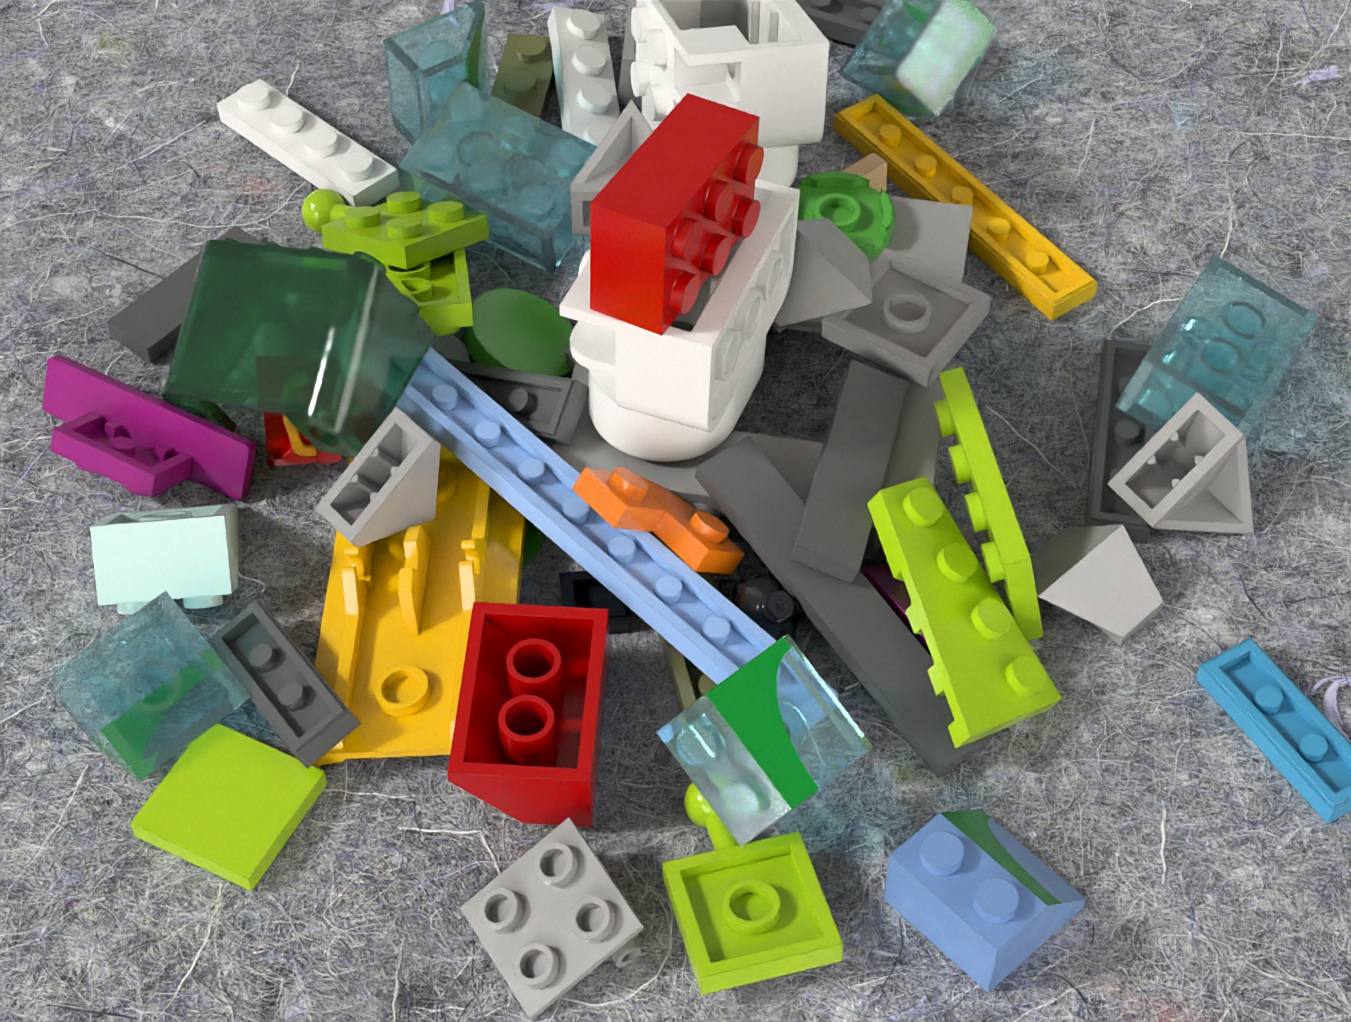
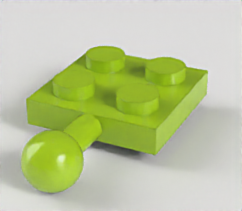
M318 189L311 192L305 198L302 205L303 221L310 230L322 234L323 248L405 270L489 238L488 215L464 210L463 204L459 202L444 201L433 203L421 199V194L416 192L390 194L386 197V203L375 207H352L346 205L342 196L330 189Z
M706 774L695 779L689 785L684 797V806L688 817L697 826L707 829L714 851L662 863L663 882L700 994H709L841 962L843 943L800 832L797 831L742 844L733 821L739 810L740 800L738 791L730 780L717 774Z

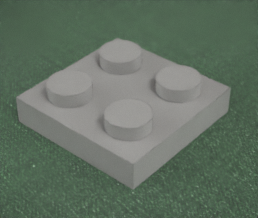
M885 248L870 265L873 304L825 316L822 321L821 337L928 388L938 376V373L944 369L989 314L991 295L891 249Z

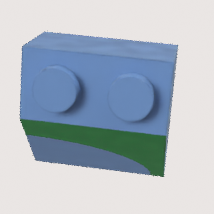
M981 809L941 812L889 855L883 898L987 993L994 989L1076 915L1086 903L1085 897Z

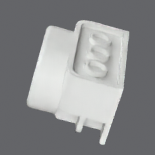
M637 0L636 7H633L631 13V34L636 41V61L632 62L630 72L631 85L634 95L636 97L642 96V115L654 131L687 93L759 116L758 146L764 149V159L757 179L790 187L797 175L799 145L818 143L823 136L829 41L796 0Z
M760 179L755 180L754 199L760 202V213L753 232L748 238L741 237L730 250L723 270L716 276L712 274L699 289L692 309L687 314L680 313L662 336L590 309V249L585 252L580 264L578 277L560 304V316L578 320L571 333L570 351L572 357L580 365L589 369L588 406L591 421L598 433L613 447L628 455L645 460L661 462L681 461L711 451L730 435L760 380L764 368L766 334L780 310L789 288L794 264L799 189Z

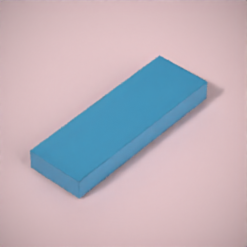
M1251 637L1199 665L1195 679L1327 824L1351 811V743Z

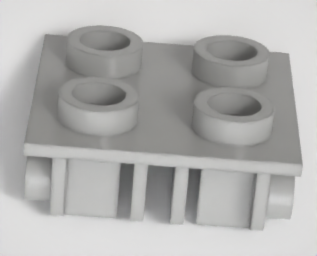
M569 817L460 907L467 921L531 1020L536 1018L602 962L613 960L617 967H624L632 963L641 953L637 942L640 938L639 932L645 926L573 820Z

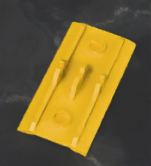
M442 444L440 448L435 519L417 526L407 527L404 531L361 547L351 544L339 531L336 533L314 666L361 724L312 766L339 763L345 759L450 755L473 602L519 604L527 518ZM365 445L350 453L348 466Z

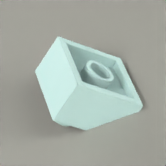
M237 503L111 513L90 526L98 606L117 604L118 614H140L157 610L158 600L183 598L184 608H208L222 605L223 595L232 594L238 587L239 514Z

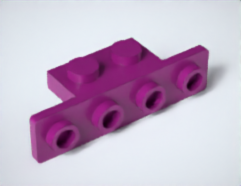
M58 354L48 359L42 408L46 413L67 422L53 429L50 451L75 462V465L81 470L99 473L125 485L129 492L139 496L152 498L188 479L201 483L235 500H240L249 494L256 453V444L252 440L63 355Z

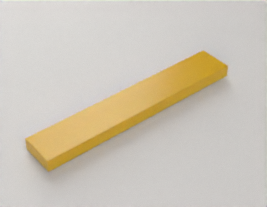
M876 93L834 114L833 129L863 156L866 157L874 152L887 161V177L911 198L973 206L968 248L1051 321L1095 297L1098 282L880 95Z

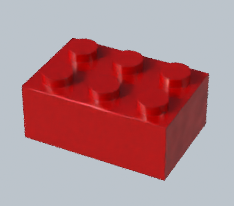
M687 93L591 201L590 211L591 310L662 336L680 313L687 314L692 309L701 286L711 274L716 276L723 270L730 250L741 237L748 238L751 235L758 221L760 202L754 199L755 180L760 173L764 159V149L758 146L759 116Z

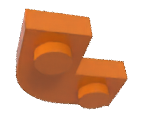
M585 467L572 487V490L613 528L653 532L695 572L732 574L745 554L727 537L729 529L720 519L706 511L695 509L666 488L640 477L626 468L616 467L614 471Z

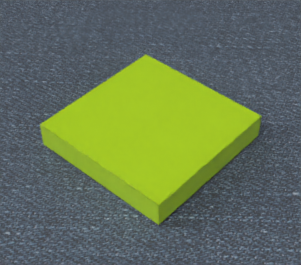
M209 719L130 822L135 837L252 891L327 786L326 774L324 770L315 766H310L307 769L297 758Z

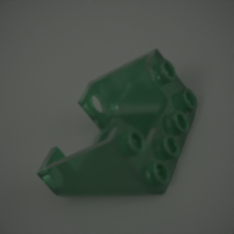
M231 238L207 240L203 246L162 397L163 401L232 432H235L238 425L216 403L284 414L318 451L356 457L393 411L435 339L436 334L419 315L420 309L418 305L409 297L401 294L386 276L387 270L378 259L365 252L355 251L351 255L329 252L318 247H309L308 249L282 247L272 242H266L264 245L242 243Z

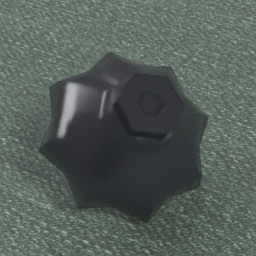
M760 573L750 582L734 584L733 601L731 603L776 641L783 637L789 645H793L796 639L797 625L804 612L782 584L766 573Z

